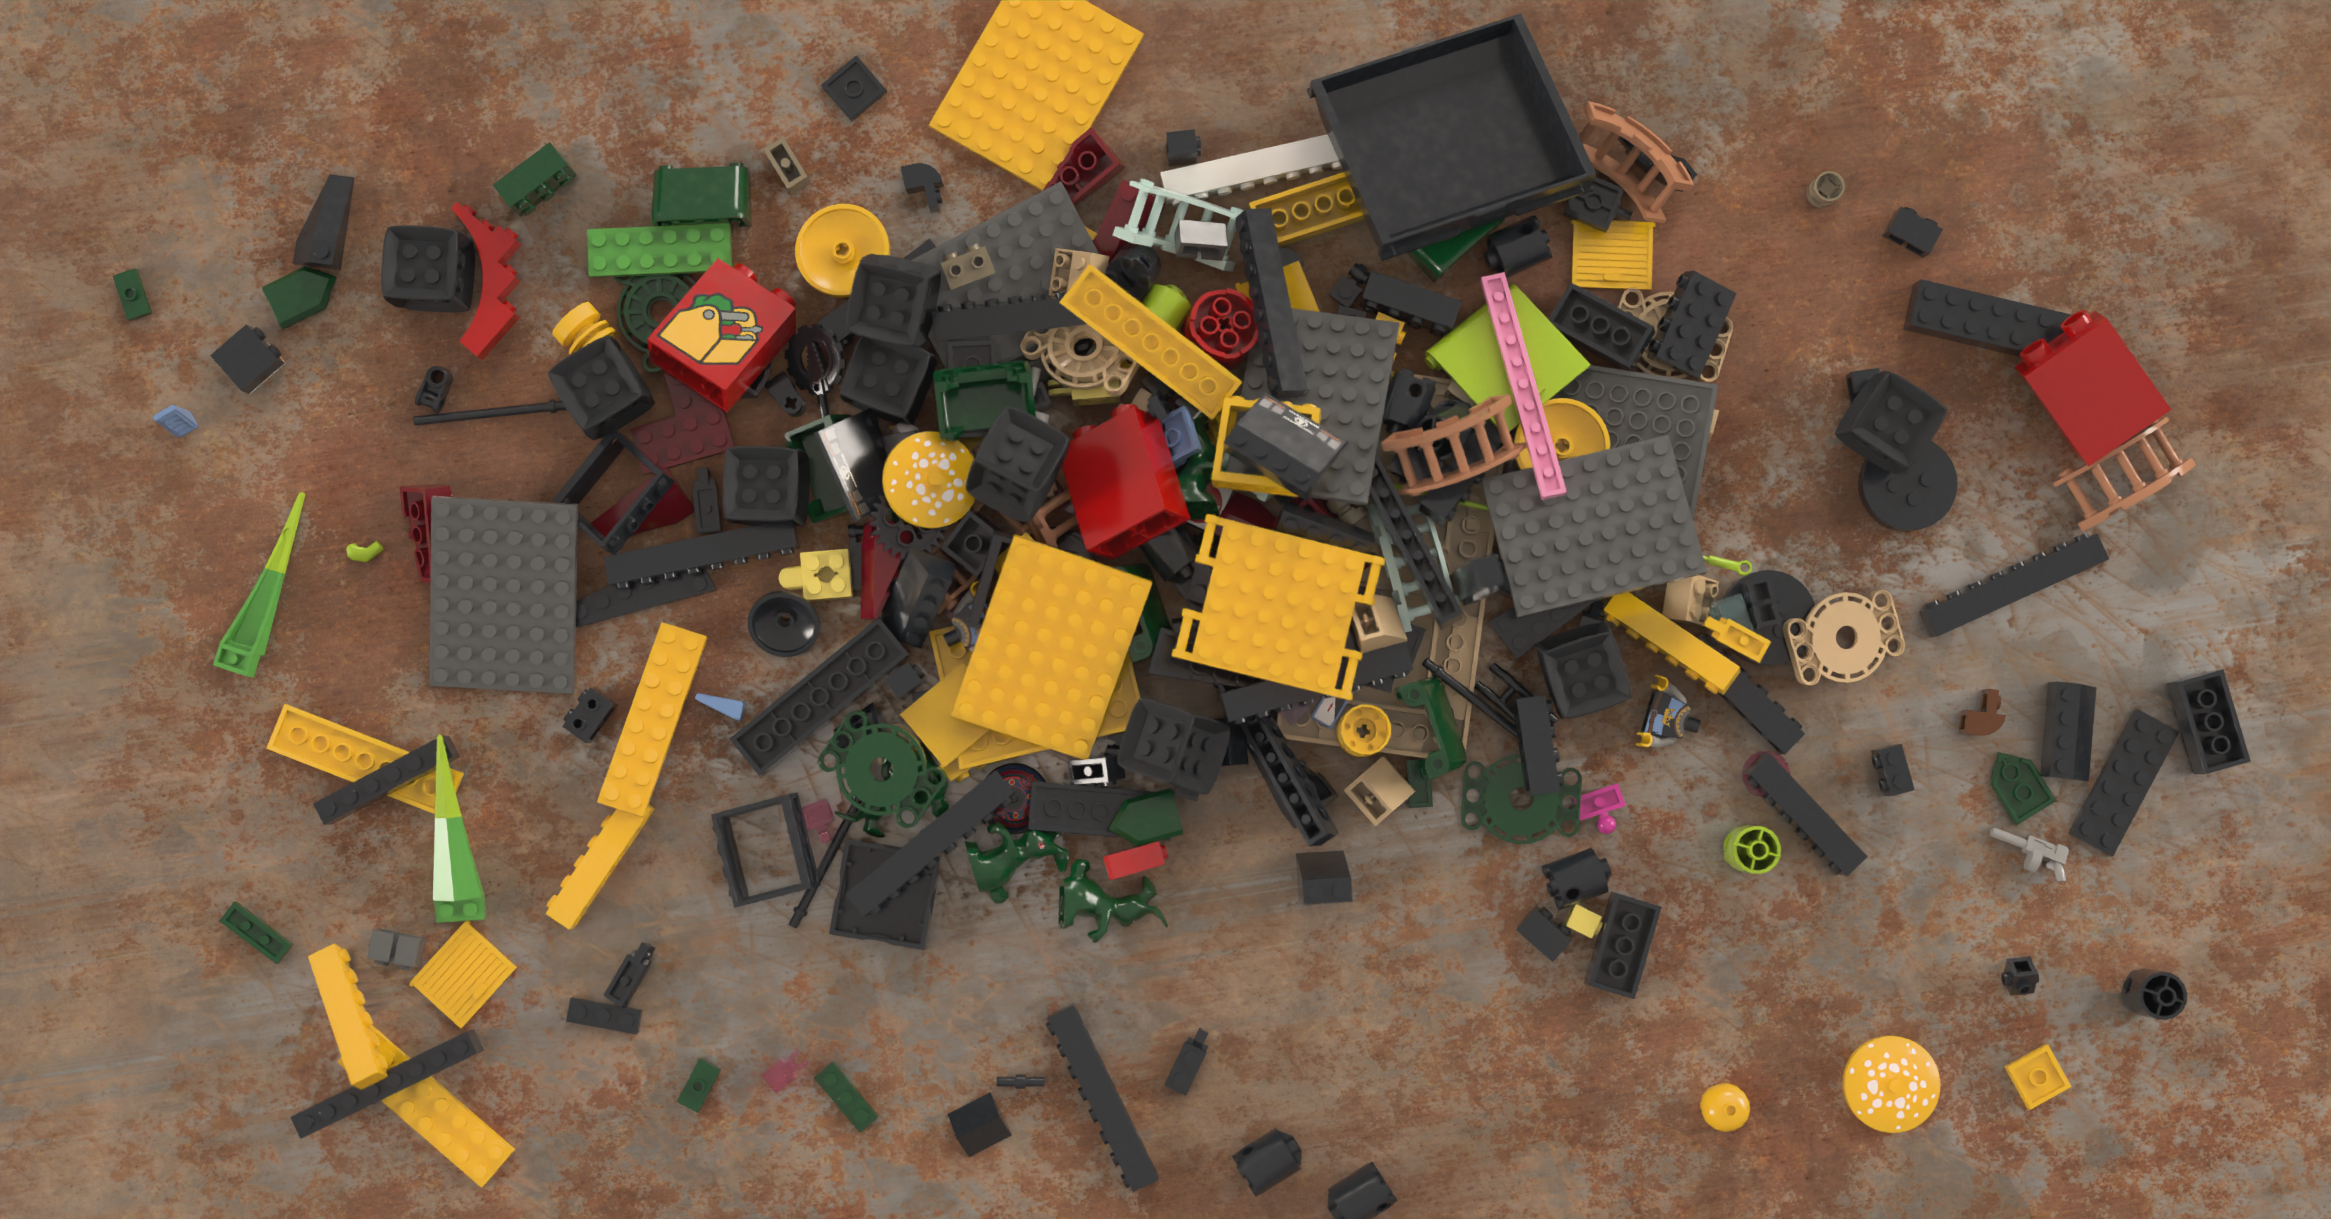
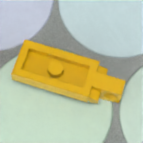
M1708 616L1703 623L1704 627L1713 631L1711 637L1715 638L1716 641L1757 663H1760L1771 643L1768 639L1730 619L1721 617L1717 621Z

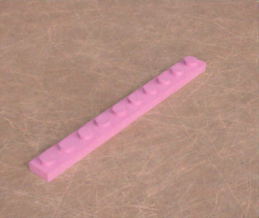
M1505 272L1481 277V285L1541 499L1545 500L1566 495L1567 491Z

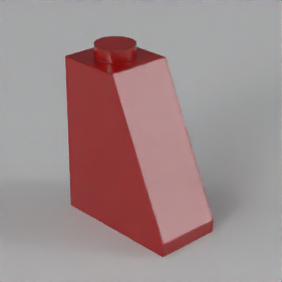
M1156 841L1104 855L1103 858L1109 880L1165 865L1164 859L1168 858L1165 844L1160 845V842Z

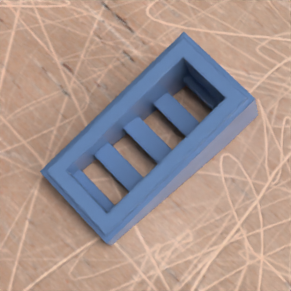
M175 405L167 407L153 417L155 422L179 438L198 427L190 411Z
M696 694L695 699L735 720L743 721L747 703L706 694Z

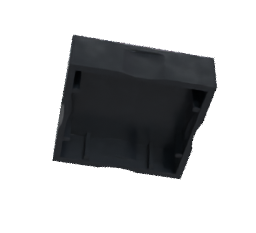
M850 838L845 839L840 868V887L834 902L829 934L860 940L871 939L883 941L890 945L925 950L942 855L937 858L939 863L928 871L925 868L918 873L920 878L911 886H908L906 883L899 890L902 893L891 902L888 899L881 904L883 909L872 918L870 915L863 917L845 894L902 847Z

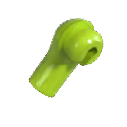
M377 540L367 548L359 547L355 543L348 545L346 548L347 556L350 559L361 562L370 561L384 550Z

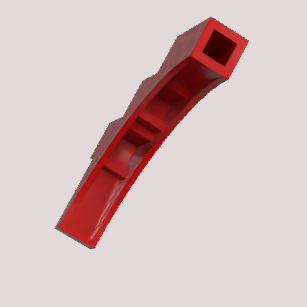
M456 202L451 207V210L462 220L471 233L477 246L482 266V292L479 306L472 323L459 342L483 360L520 318L514 313L517 309L505 299L521 282L515 277L518 272L506 263L519 249L521 244L516 240L519 236L509 227L504 230L499 225L494 228L485 219L480 222L474 217L477 212L470 206L465 204L462 207Z

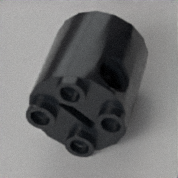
M1535 215L1486 236L1488 251L1484 252L1483 255L1490 270H1494L1497 273L1505 272L1507 279L1553 258L1552 252L1547 245L1550 242L1549 236L1545 229L1540 230V224Z
M1129 242L1118 251L1106 268L1105 275L1135 299L1139 300L1146 295L1159 276L1161 269L1160 257L1152 247Z
M1401 368V371L1395 370L1391 373L1382 422L1387 425L1385 430L1387 433L1393 434L1416 428L1419 421L1427 415L1436 391V381L1426 377L1419 379L1414 377V372Z
M1444 400L1423 417L1415 429L1422 427L1424 432L1437 428V422L1453 416H1458L1459 419L1470 414L1468 409L1472 408V406L1467 402L1459 400ZM1470 427L1460 431L1459 439L1462 447L1474 432V428ZM1444 437L1433 441L1432 447L1437 460H1445L1454 455L1449 439ZM1417 445L1421 452L1425 454L1423 448H1420V446Z
M1181 524L1138 546L1164 582L1184 581L1194 573L1196 554L1200 552L1198 546Z
M1592 848L1541 866L1544 877L1546 879L1549 878V883L1546 884L1549 895L1554 897L1558 910L1592 899L1609 891L1608 881L1610 876H1612L1610 866L1606 858L1599 859Z
M2145 968L2132 970L2123 983L2122 1001L2124 1005L2132 1012L2141 1016L2160 1020L2172 1019L2183 1011L2187 1003V991L2184 983L2179 977L2170 972Z
M1277 1128L1269 1131L1232 1156L1237 1164L1238 1171L1243 1179H1247L1248 1185L1255 1197L1263 1194L1302 1169V1150L1293 1135L1282 1132Z
M1373 1161L1365 1164L1327 1189V1208L1334 1219H1373L1398 1201Z

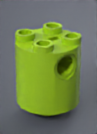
M1153 284L1142 301L1144 306L1178 332L1192 309L1184 292L1171 284L1165 286Z
M1742 825L1733 828L1727 834L1723 844L1724 859L1732 868L1740 872L1762 874L1770 871L1777 865L1781 856V845L1779 839L1771 830L1762 826Z

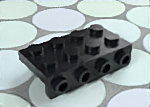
M1693 270L1686 271L1678 277L1676 281L1677 288L1667 302L1665 315L1658 322V331L1655 338L1648 345L1647 357L1658 359L1694 379H1699L1737 293Z

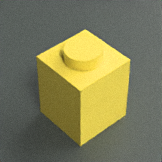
M1577 904L1570 907L1563 922L1568 928L1589 938H1592L1593 935H1598L1603 923L1600 922L1602 916Z

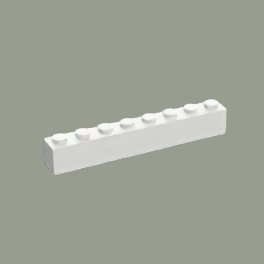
M1327 134L1160 172V178L1164 189L1205 200L1209 198V195L1218 193V196L1232 193L1233 189L1249 190L1254 188L1255 184L1264 183V185H1271L1277 183V179L1287 178V180H1293L1301 177L1300 174L1309 172L1310 175L1322 173L1325 168L1332 167L1333 170L1341 169L1342 166ZM1170 197L1165 198L1166 204H1172V206L1179 205L1180 200Z

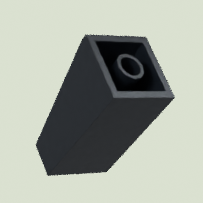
M1343 850L1296 853L1299 902L1303 905L1353 902L1351 875Z

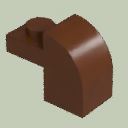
M1982 690L1980 711L1961 710L1958 734L1985 736L1993 734L2000 729L2006 715L1997 714V710L2001 706L1999 690Z

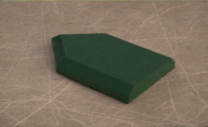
M304 266L263 286L262 290L282 329H285L326 309L329 295L337 277Z
M1997 752L1990 785L2015 825L2020 824L2057 801L2032 760Z
M1171 788L1124 800L1108 830L1128 840L1135 846L1183 835L1180 817Z

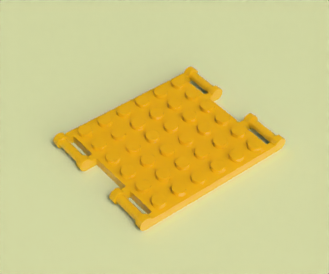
M1206 514L1205 522L1207 524L1200 552L1196 554L1195 562L1212 566L1213 570L1202 613L1189 609H1183L1182 626L1176 649H1173L1172 657L1351 701L1354 677L1358 661L1362 659L1363 653L1344 649L1355 602L1374 606L1376 600L1374 594L1381 566H1384L1385 558ZM1217 525L1223 527L1214 559L1208 556ZM1366 562L1372 565L1363 596L1357 593ZM1194 619L1200 621L1193 651L1188 653L1185 650ZM1343 656L1349 658L1342 690L1335 689Z

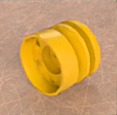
M585 302L566 314L555 326L552 335L563 347L571 346L569 349V354L571 355L599 338L612 336L615 339L617 332L614 328L609 327V323L606 320L598 322L601 314L591 303Z
M1361 704L1348 710L1339 719L1336 727V738L1340 747L1347 754L1354 757H1367L1379 752L1387 745L1391 736V724L1388 716L1380 708L1367 704ZM1363 726V730L1367 732V734L1362 736L1361 738L1360 733L1356 732V729H1359Z

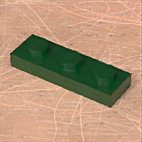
M237 901L232 903L219 921L275 964H279L294 945Z
M834 1061L814 1077L860 1133L879 1117Z

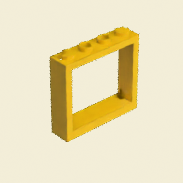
M1240 396L1224 397L1211 479L1213 487L1299 497L1265 476L1222 472L1225 453L1223 443L1227 438L1231 411L1247 413L1260 399L1257 398L1252 401L1245 400ZM1281 401L1320 425V408L1312 404L1297 406L1287 401Z

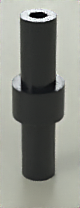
M1016 1074V1077H997L996 1085L999 1087H1016V1089L1045 1087V1077H1026V1074Z

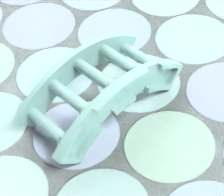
M1143 178L1140 179V182L1130 181V186L1140 190L1129 223L1125 224L1124 228L1115 226L1113 236L1134 244L1149 247L1155 245L1161 247L1164 251L1176 254L1174 233L1179 220H1184L1190 203L1205 208L1201 222H1211L1214 212L1230 217L1226 228L1227 249L1223 260L1201 259L1200 247H1197L1198 257L1195 260L1223 271L1233 272L1236 263L1228 260L1229 255L1227 254L1236 231V217L1244 210L1232 206L1229 210L1191 196L1154 186V182ZM1148 193L1157 194L1146 228H1143L1141 232L1137 226ZM1170 197L1180 200L1169 235L1166 234L1165 238L1156 236L1155 228L1165 198Z
M1418 495V504L1406 508L1410 516L1421 513L1424 524L1417 525L1416 527L1420 534H1429L1433 546L1429 551L1433 558L1436 557L1438 567L1452 591L1435 525L1432 519L1419 511L1420 503L1424 497ZM1366 505L1367 510L1370 512L1368 514L1370 527L1374 533L1377 546L1381 547L1382 558H1385L1384 568L1387 578H1390L1394 591L1391 592L1402 626L1405 632L1412 631L1410 621H1413L1415 617L1430 614L1431 611L1428 605L1412 609L1407 607L1405 596L1409 592L1419 590L1415 581L1409 583L1401 582L1398 569H1401V566L1406 564L1402 557L1393 555L1391 544H1394L1388 531L1385 530L1384 524L1374 505ZM1455 594L1454 597H1455L1456 601L1458 602V604H1459V606H1460L1458 597H1457V595Z

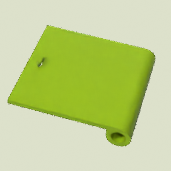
M1510 283L1508 287L1542 405H1544L1588 369L1591 364L1516 285ZM1485 303L1425 352L1426 358L1424 361L1432 370L1440 371L1443 369L1476 405L1489 396L1510 394L1512 404L1504 409L1503 415L1508 430L1511 432L1520 424L1488 306ZM1494 416L1490 417L1491 422L1497 427Z

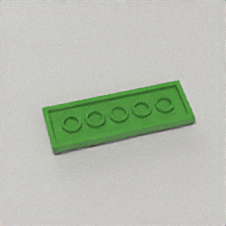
M729 223L587 229L588 271L590 278L705 273L717 258L732 267L731 225Z

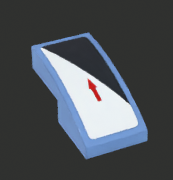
M1323 695L1310 718L1332 729L1348 700L1337 697L1325 699Z

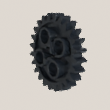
M882 495L877 497L881 504L874 503L872 505L877 512H872L869 516L876 520L871 522L869 526L876 527V530L871 535H879L880 539L877 540L876 545L884 543L883 552L890 548L892 550L891 557L900 553V560H903L911 547L920 551L925 550L928 554H931V545L936 548L940 546L936 539L943 540L945 538L940 531L947 530V526L931 528L925 531L921 527L914 525L905 526L903 523L905 520L898 515V522L896 524H889L886 520V514L895 512L889 505L886 497ZM913 528L922 536V539L917 538ZM902 532H907L911 535L912 541L910 544L901 542L900 534Z

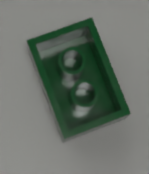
M549 142L493 184V186L507 205L517 215L522 217L534 212L535 206L540 202L550 200L555 195L554 192L560 187L564 188L570 185L574 180L573 177L577 174L561 153Z

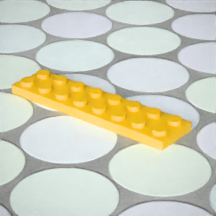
M1090 263L1060 300L1063 306L1212 420L1223 407L1224 397L1230 398L1242 383L1234 374Z
M661 622L597 803L644 818L706 645L707 636Z
M284 704L266 748L351 782H355L410 753L288 704ZM450 768L455 792H457L464 773ZM436 770L387 796L435 814Z
M371 1025L372 1032L376 1034L380 1042L378 1047L380 1055L387 1062L385 1070L411 1059ZM341 1057L337 1061V1063L346 1070L343 1059ZM431 1076L381 1100L481 1188L486 1185L516 1150Z

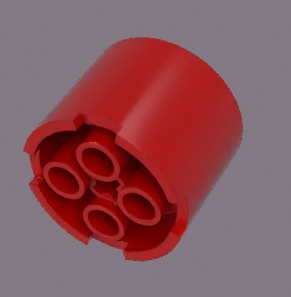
M1227 288L1226 290L1208 291L1197 300L1184 321L1180 333L1228 371H1231L1241 364L1258 340L1259 332L1257 322H1255L1253 317L1254 308L1252 300L1234 289ZM1221 325L1225 326L1224 330L1220 329Z

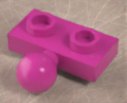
M1618 783L1581 795L1579 821L1598 815V830L1603 834H1611L1616 828V821L1607 812L1626 806ZM1572 798V801H1573V804H1574V807H1575V806H1576V799H1575V798Z

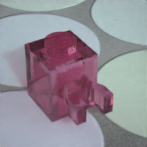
M822 799L802 807L807 831L817 829L821 843L833 840L826 824L836 820L828 799Z
M795 1050L790 1055L788 1062L783 1057L761 1075L776 1094L799 1076L795 1070L802 1069L808 1064L806 1060L801 1064L795 1062V1056L800 1053L798 1050Z

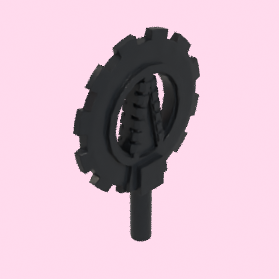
M812 324L811 328L803 325L798 328L799 332L796 335L793 334L788 341L790 345L785 350V359L788 360L789 367L786 369L789 376H793L796 380L795 385L801 390H804V388L808 389V393L812 394V396L817 395L820 416L823 418L830 415L826 393H831L833 385L835 383L839 385L843 379L841 373L843 369H846V359H843L842 351L845 349L842 342L837 341L835 338L836 334L830 328H827V330L822 329L821 324ZM820 345L827 351L829 357L828 367H826L824 357H822L823 354L820 352ZM806 346H807V348H808V349H807V353H808V354H807V358H808V360H807V364H808V365H807V369H808V370L805 369V367H804V365H803V362H802V354H803V350H804V348H805Z

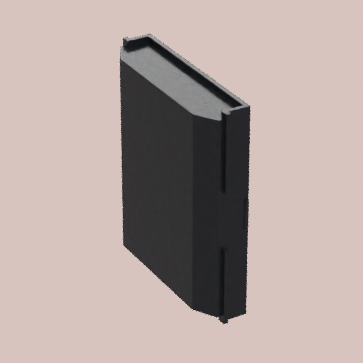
M1521 13L1433 42H1425L1404 49L1399 53L1312 80L1310 88H1307L1310 99L1315 97L1324 128L1371 235L1379 248L1378 255L1381 261L1456 237L1461 232L1512 215L1519 216L1594 190L1592 183L1596 176L1595 169Z

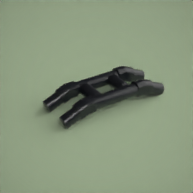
M1493 663L1489 670L1507 684L1508 688L1500 697L1481 681H1478L1474 688L1514 721L1513 708L1507 704L1515 693L1519 694L1522 698L1535 696L1506 670ZM1553 712L1549 714L1550 723L1555 724L1558 721V717Z

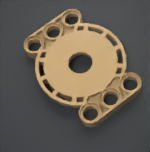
M1629 288L1621 295L1618 308L1654 326L1655 334L1653 338H1655L1658 331V322L1665 315L1667 302L1674 292H1659L1644 299L1640 290ZM1628 293L1636 294L1638 297L1636 305H1629L1626 302L1625 297ZM1668 296V299L1654 300L1657 297ZM1727 317L1724 323H1726L1728 330L1725 334L1719 333L1715 344L1719 345L1721 353L1719 356H1712L1710 354L1705 365L1712 367L1714 375L1708 379L1701 374L1699 378L1701 382L1711 383L1717 379L1733 331L1732 321ZM1648 346L1640 358L1647 367L1645 368L1639 362L1636 365L1637 368L1646 374L1658 375L1650 371L1653 368L1657 371L1665 372V377L1678 379L1688 377L1686 374L1671 376V372H1678L1679 370L1658 359L1647 357Z
M1088 324L1051 328L1045 333H1039L1037 330L1027 331L1021 342V350L1025 358L1036 360L1041 357L1047 373L1056 382L1072 389L1088 390L1104 385L1109 395L1120 396L1125 392L1140 366L1138 362ZM1088 338L1095 341L1097 348L1092 354L1088 356H1078L1075 354L1074 347L1079 340ZM1030 343L1038 345V349L1032 353L1027 352L1026 347ZM1128 359L1133 362L1129 369H1122L1120 367L1121 362ZM1048 363H1052L1056 369L1055 373L1049 368ZM1063 376V377H1065V378H1067V379H1069V380H1072L1073 382L1071 383V382L1065 381V380L1061 379L1060 377ZM1113 379H1118L1122 382L1121 386L1117 389H1111L1108 385ZM1094 381L1093 383L1079 384V382Z
M1874 590L1868 595V598L1857 593L1841 592L1831 594L1820 600L1812 608L1806 621L1799 618H1791L1783 625V634L1795 676L1798 682L1803 685L1816 684L1820 680L1821 675L1835 682L1850 683L1859 681L1873 673L1885 655L1899 656L1905 650V641L1891 594L1885 590ZM1878 594H1882L1885 598L1884 605L1878 607L1875 603V598ZM1848 596L1860 600L1858 602L1848 601ZM1840 597L1838 601L1831 603L1828 602L1834 598ZM1886 616L1891 620V626L1887 630L1881 624L1882 619ZM1794 622L1800 626V632L1796 636L1790 632V627ZM1843 626L1851 627L1855 635L1854 643L1848 649L1841 648L1836 642L1837 631ZM1892 639L1896 640L1898 644L1894 652L1888 649V643ZM1800 645L1805 646L1807 649L1806 656L1802 659L1797 655V648ZM1874 658H1877L1874 664L1868 669L1867 666L1872 663ZM1807 668L1813 671V678L1810 681H1806L1803 677V672ZM1859 671L1862 673L1856 677L1850 678V674L1857 673ZM1831 674H1841L1843 679L1831 676Z

